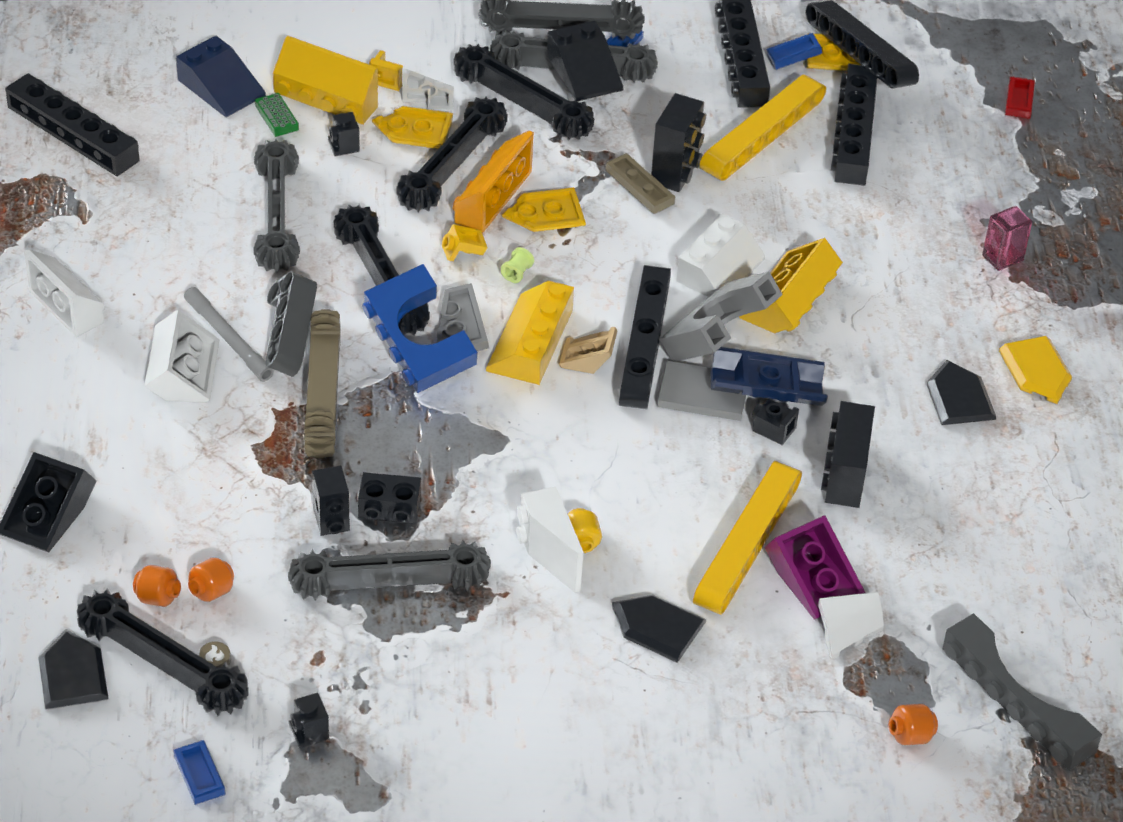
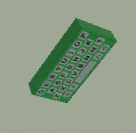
M279 93L255 99L257 110L275 137L299 130V123Z

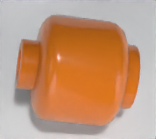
M209 558L191 568L188 578L189 590L200 600L211 602L231 591L234 572L227 562L219 558Z
M147 565L135 575L133 591L142 603L166 607L179 596L181 583L173 569Z
M925 704L900 705L894 710L892 717L889 719L888 726L890 733L901 745L927 744L931 741L937 732L938 720L935 713Z

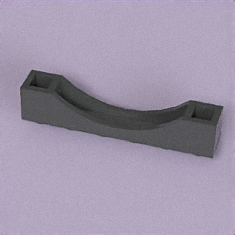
M974 613L946 630L942 647L946 655L950 659L955 660L971 679L980 684L990 698L996 700L1005 708L1010 717L1018 721L1034 740L1039 741L1056 761L1061 762L1070 771L1097 753L1102 734L1080 713L1050 705L1019 685L1009 674L999 657L995 644V633Z

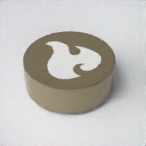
M209 642L199 651L200 657L216 667H222L225 662L228 666L230 665V649L224 643Z

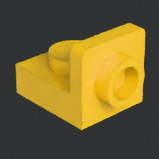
M380 50L376 57L372 58L369 62V65L378 68V86L399 91L402 87L403 65L386 61V52Z
M455 224L452 225L449 232L442 239V248L448 261H454L459 251L483 256L488 248L481 230Z

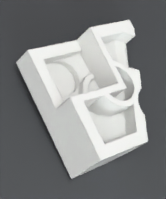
M402 68V102L428 103V110H453V86Z
M878 592L819 599L818 607L825 626L824 638L831 659L839 657L840 651L848 646L853 645L856 647L866 637L874 636L883 631V611Z

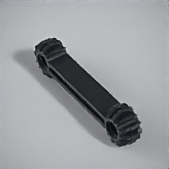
M468 44L467 48L460 47L459 52L455 53L454 71L456 76L461 78V81L468 80L471 84L479 82L552 124L553 132L558 133L559 137L566 136L568 140L571 138L580 140L581 136H588L589 132L593 129L594 113L592 107L587 106L586 102L569 101L495 59L494 52L489 51L488 46L480 47L479 44L476 46Z
M476 97L474 102H468L464 112V122L418 172L408 171L407 175H401L396 187L400 206H406L408 211L417 209L418 213L421 209L430 211L431 207L437 206L442 195L441 186L487 135L496 137L497 132L501 133L504 131L508 121V114L504 103L497 102V98L488 99L487 97L484 99Z
M360 203L357 207H352L348 204L347 209H339V213L335 215L333 221L336 239L341 240L343 245L353 244L375 285L377 286L398 276L399 274L377 238L379 224L376 212L371 211L370 206L362 208ZM426 303L403 316L398 325L403 335L410 333L415 336L417 331H424L426 324L430 320L429 305Z
M107 588L104 593L99 594L94 590L92 597L83 596L82 603L78 604V626L80 630H84L87 638L96 635V638L100 641L103 637L108 636L196 692V700L199 705H203L206 713L215 710L217 716L222 711H227L231 715L233 708L242 709L244 700H247L249 690L247 687V677L244 673H240L238 665L229 669L226 662L222 667H216L129 613L128 603L122 599L119 592L111 594Z

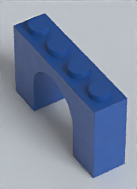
M424 264L364 291V303L362 304L367 318H373L376 323L375 330L381 341L386 340L390 347L388 351L393 362L401 365L405 382L408 386L413 385L417 393L477 365L478 354L464 330L430 345L414 343L401 333L398 325L405 314L437 298V285Z

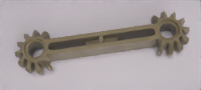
M330 309L314 311L311 315L304 440L306 455L315 459L332 457L335 453L341 327L340 314L338 311Z

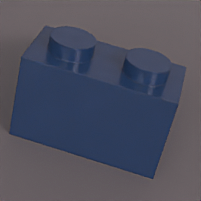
M216 35L176 56L178 81L224 117H228L254 103L255 99L266 96L265 90L234 49Z

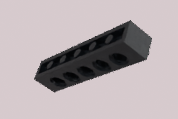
M719 0V3H715V17L719 18L718 32L722 33L721 47L726 49L724 60L725 65H729L728 80L732 81V98H736L738 108L762 107L769 101L770 83L751 0Z
M848 63L847 74L842 73L840 88L843 89H840L838 104L840 105H838L836 121L841 122H836L834 137L839 139H834L832 154H837V156H832L831 171H836L834 182L866 186L877 77L862 65Z
M27 73L5 87L9 109L116 177L140 161L139 145L135 138L128 136L117 129L116 126L101 119L97 114L88 111L79 103L67 98L60 91L51 88L42 80Z

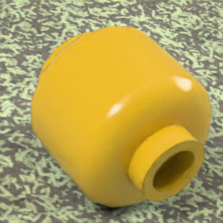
M583 508L573 509L568 513L583 553L592 551L602 540L598 517L592 511Z

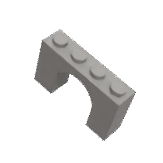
M769 271L727 282L659 340L673 362L715 353L731 339L724 324L744 314L768 308L782 296V293Z

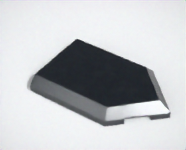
M946 360L927 382V387L941 425L996 420V414L981 376Z
M655 595L612 602L614 613L618 617L620 629L625 639L677 663L706 623L705 618Z
M65 629L38 657L45 709L108 700L101 648Z

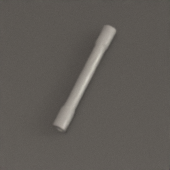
M189 288L184 294V299L198 314H201L246 362L247 367L260 381L265 382L273 376L274 370L266 366V361L259 354L255 353L212 307L210 301L198 288Z

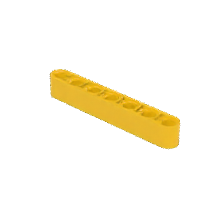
M801 75L709 148L701 158L700 169L721 181L726 180L815 108L823 100L826 94V86L807 75Z
M773 461L697 586L693 597V604L720 615L725 612L795 494L801 481V470Z

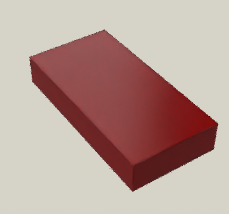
M1010 77L1005 115L1030 119L1035 80Z

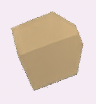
M616 327L577 339H573V337L567 338L559 362L561 368L594 374L612 355L618 332Z

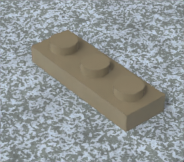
M627 153L606 163V172L653 214L675 204V196Z

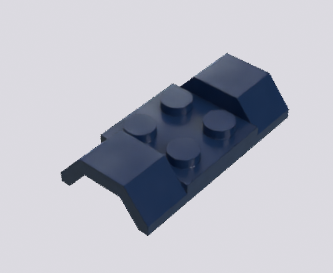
M720 347L713 353L710 371L711 390L735 394L742 392V395L822 406L828 399V395L823 394L822 387L825 362Z

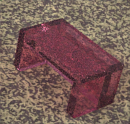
M1017 206L990 216L982 255L997 271L1024 261L1032 220Z

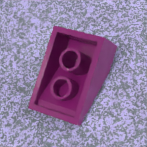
M825 515L774 538L764 547L779 576L814 620L821 617L818 607L820 598L866 593Z

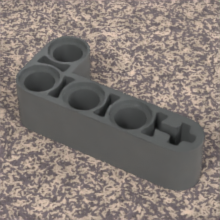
M293 271L288 272L277 280L270 288L267 296V303L276 307L266 356V366L291 377L298 373L303 362L317 291V282Z

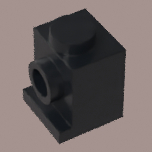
M353 112L332 115L333 126L329 127L330 136H328V141L334 156L360 152L359 126Z
M768 399L764 405L758 403L752 413V418L754 419L753 432L783 445L797 427L799 408L793 407V409H790L771 399Z
M318 692L294 699V713L290 714L289 726L299 748L328 740L329 716Z

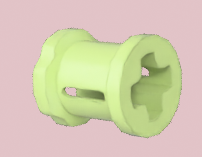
M519 247L514 249L511 259L501 266L502 276L508 281L519 283L523 279L525 270L533 266L535 262L533 255L525 248Z

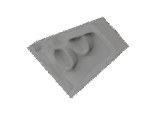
M472 283L445 289L441 309V322L437 331V342L464 330L476 351L489 348Z

